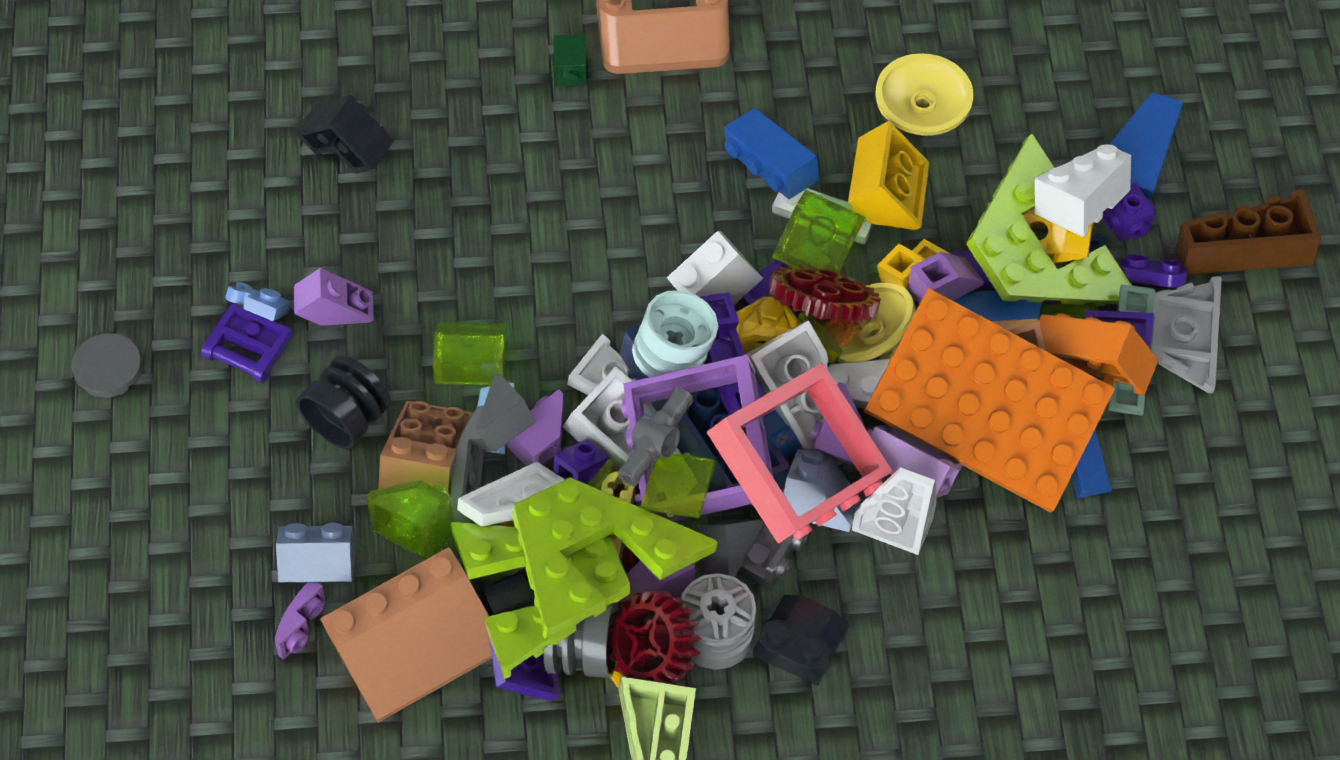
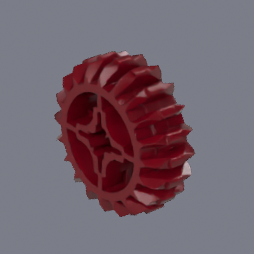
M647 590L643 593L631 595V600L621 602L622 611L612 614L616 620V625H611L608 628L613 633V639L607 641V644L613 646L614 650L608 658L618 661L614 671L624 674V677L671 685H676V681L687 679L685 670L695 668L691 657L700 654L694 648V644L702 639L694 634L693 630L699 623L695 620H689L693 610L689 609V607H683L684 600L679 597H673L672 594L666 591ZM655 611L656 614L654 618L649 619L648 622L645 624L643 622L645 618ZM660 657H662L664 661L656 669H652L653 663L658 662Z

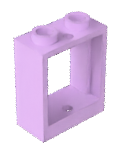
M887 424L876 426L874 430L869 429L867 431L892 469L891 476L901 467L935 480L936 498L949 493L963 465Z

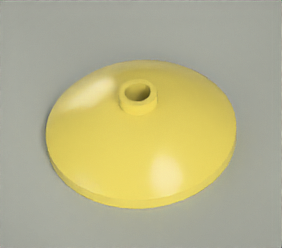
M910 54L894 60L884 68L877 80L875 96L880 112L895 127L916 135H938L951 131L967 118L973 103V87L966 73L952 61L933 54Z
M893 283L867 285L866 287L874 288V292L879 293V298H881L875 319L871 318L869 322L862 320V323L851 320L850 324L840 319L837 322H833L831 319H824L820 327L819 339L827 352V356L840 363L874 360L892 350L899 344L916 311L915 303L910 293L904 287Z

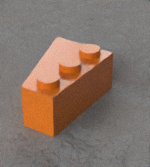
M1061 313L1056 314V316L1041 314L1039 322L1047 352L1088 374L1104 378L1102 382L1112 387L1115 381L1133 386L1135 394L1145 396L1159 360L1136 332L1133 325L1125 321H1116V323L1102 322L1093 317L1077 319Z

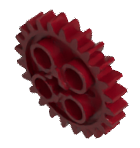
M789 265L788 268L780 267L779 270L775 269L771 275L768 288L770 290L769 294L774 295V300L782 301L781 305L793 306V311L802 310L806 316L812 315L821 320L831 319L833 322H837L840 319L849 324L851 320L862 323V320L869 322L871 318L875 319L881 298H879L880 294L875 293L874 288L866 287L867 283L856 282L854 277L846 278L843 276V273H837L829 269H818L814 266L812 269H808L800 265L798 269Z

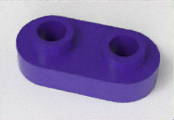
M1131 254L1126 259L1120 261L1119 267L1129 282L1163 287H1181L1186 284L1187 268L1182 266L1178 260L1163 259L1161 261L1148 260L1144 255Z

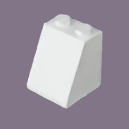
M717 231L667 277L678 291L692 293L698 297L729 292L733 305L763 279L721 231Z

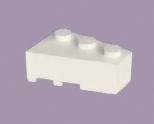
M1101 145L1083 156L1075 157L1072 161L1052 168L1049 172L1036 177L1035 214L1084 237L1088 233V226L1092 222L1098 223L1103 217V211L1106 208L1112 209L1130 191L1131 155L1117 149L1113 145Z

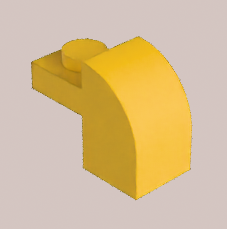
M923 239L912 251L898 244L877 265L880 281L882 283H893L902 286L908 291L911 266L939 252L950 253L926 239Z

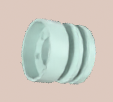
M666 291L656 295L648 304L632 348L634 361L642 373L648 377H653L703 365L718 330L715 312L707 302L692 293Z

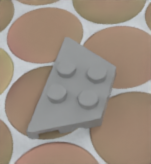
M1220 276L1212 277L1210 282L1197 286L1189 283L1175 290L1167 289L1155 292L1153 308L1155 322L1152 352L1159 360L1157 364L1205 392L1212 394L1216 385L1222 281Z

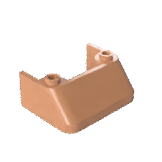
M596 0L602 62L605 69L611 73L625 74L713 68L724 65L729 59L728 0H696V6L633 10L631 0Z

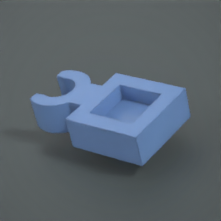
M237 282L236 287L228 286L225 298L230 302L243 304V309L271 321L287 315L291 306V301L282 298L281 294L275 290L264 288L256 291L242 282Z

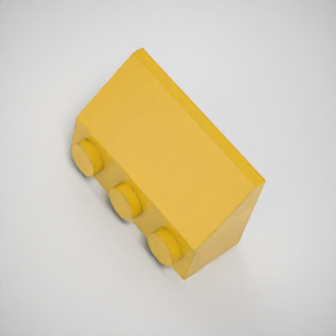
M890 121L858 138L848 203L852 210L860 214L869 224L917 230L921 228L930 162Z

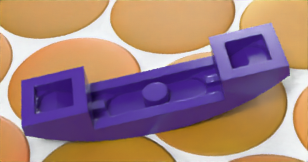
M730 293L700 296L715 312L718 322L715 340L707 354L708 364L745 355L736 330L739 320ZM738 382L716 387L729 415L742 409ZM758 382L757 387L759 392V398H761L764 395L760 383Z

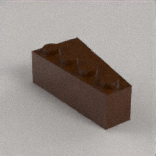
M1303 188L1293 191L1292 196L1280 199L1279 196L1266 199L1265 204L1251 208L1247 204L1236 207V211L1230 214L1223 215L1219 212L1181 223L1175 252L1178 261L1187 268V275L1313 265L1321 236Z

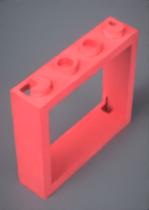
M823 362L729 415L707 431L710 439L778 544L792 535L796 541L813 531L809 524L814 521L820 527L837 516L834 511L836 507L839 506L842 511L847 510L861 501L858 496L860 492L863 491L866 497L871 495L883 484L881 479L893 472ZM807 391L862 478L798 517L742 428Z

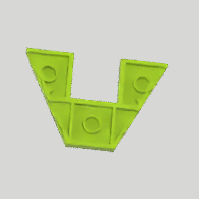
M1033 134L1029 135L1023 141L1019 153L1010 164L1006 176L1001 180L992 196V201L986 211L983 212L976 229L970 235L966 245L1003 301L1024 299L1028 302L1042 303L1044 300L1061 301L1062 304L1084 305L1087 302H1091L1096 306H1105L1107 303L1118 304L1121 284L1131 285L1106 245L1089 253L1088 258L1077 259L1057 269L1022 216L1035 209V178L1054 168Z
M571 477L515 503L512 510L514 526L519 532L518 541L520 549L524 551L526 559L525 568L530 588L534 590V603L540 613L543 625L542 635L545 639L603 610L606 598L571 564L566 556L614 533L662 580L714 553L718 544L715 539Z
M451 522L452 535L469 580L526 566L524 551L520 549L518 541L519 532L516 527L480 526L473 523ZM610 536L566 556L571 564L606 598L604 609L595 613L594 617L606 611L610 604L619 602L630 594V582ZM535 605L485 617L486 629L504 679L511 676V669L530 656L539 657L548 646L558 644L574 633L578 624L576 623L545 639L542 635L543 625L540 613Z

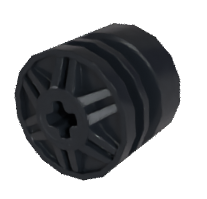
M339 355L331 361L328 368L321 372L320 380L313 381L300 394L296 404L303 419L323 439L337 447L351 449L366 433L368 424L375 423L380 414L389 408L391 398L385 385L365 365L351 357Z

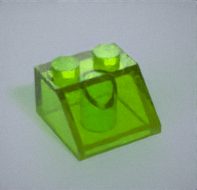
M805 189L791 214L772 257L798 269L800 265L808 269H812L814 266L818 269H829L840 273L856 243L866 217Z
M439 322L435 331L433 350L435 384L491 385L494 375L501 374L504 378L507 324Z
M416 481L372 490L367 495L372 531L424 560L439 553L452 536L451 522H454L452 498L445 489L438 485L430 486L423 481Z

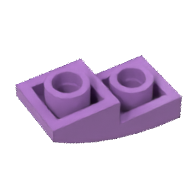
M308 582L292 600L281 619L275 636V644L278 656L283 660L291 652L296 653L304 647L310 636L307 620L317 617L326 603L323 586L318 582Z

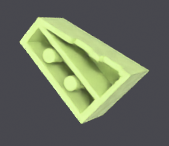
M627 677L621 678L619 696L632 760H686L696 688Z

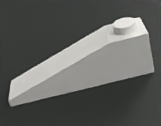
M809 321L768 340L745 354L748 355L754 367L756 381L760 383L763 394L770 393L822 362L828 370L827 352ZM806 391L775 409L796 434L802 450L813 449L815 442L809 440L816 420L822 423L824 421V417ZM835 460L838 466L843 464L842 462Z
M615 367L571 413L562 427L577 441L582 442L587 439L610 456L609 465L619 471L633 451L629 450L625 437V430L630 429L629 419L624 418L621 409V398H625L623 383L632 382V380ZM643 404L645 415L652 417L654 414L648 404ZM678 448L670 457H659L655 463L652 462L657 495L665 493L667 502L687 498L699 484Z
M900 467L857 507L854 513L852 531L919 555L934 517L936 481Z

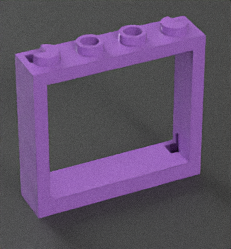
M748 355L623 383L625 398H621V409L624 418L629 419L630 429L625 430L629 450H633V429L637 421L645 415L643 404L670 398L676 387L693 393L738 382L742 408L759 399L755 370ZM763 417L745 426L749 441L773 476ZM653 463L650 464L638 482L640 494L635 495V502L638 507L673 522L752 504L741 485L659 504Z

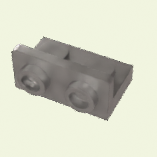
M764 523L738 572L771 588L778 577L781 579L785 577L792 562L789 559L794 550L800 551L808 534L797 541L792 535L778 544Z

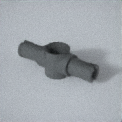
M676 387L660 411H656L652 417L644 415L637 421L632 432L633 451L617 473L619 478L626 484L636 487L652 462L655 463L659 457L668 458L674 453L680 440V431L678 430L680 426L678 423L694 401L693 396L688 391Z

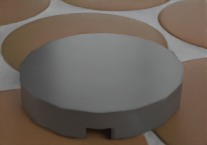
M104 333L92 336L83 342L74 353L71 366L75 381L80 388L82 387L88 394L94 397L110 398L122 395L129 390V386L134 381L135 383L138 381L143 364L138 347L131 339L120 334Z

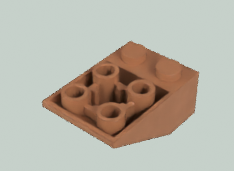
M406 401L380 455L378 491L448 503L451 496V477L457 447L473 412L463 411L457 407L445 408L429 405L423 401Z

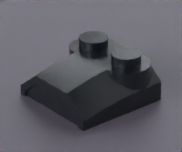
M784 594L771 618L762 627L760 638L753 649L752 656L819 686L849 628V623L834 610L804 596Z

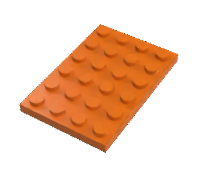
M928 288L863 412L1051 513L1055 510L1115 388Z

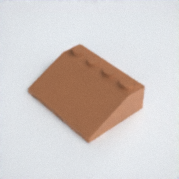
M450 547L320 618L329 638L378 723L492 659L489 635L485 623V617L489 615Z

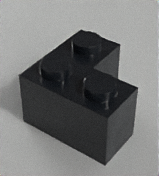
M352 95L315 104L294 131L315 155L334 151L355 174L373 170L394 142L386 133L385 127L375 121L367 113L364 105Z

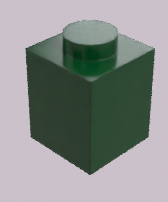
M554 35V86L573 87L576 85H586V35Z

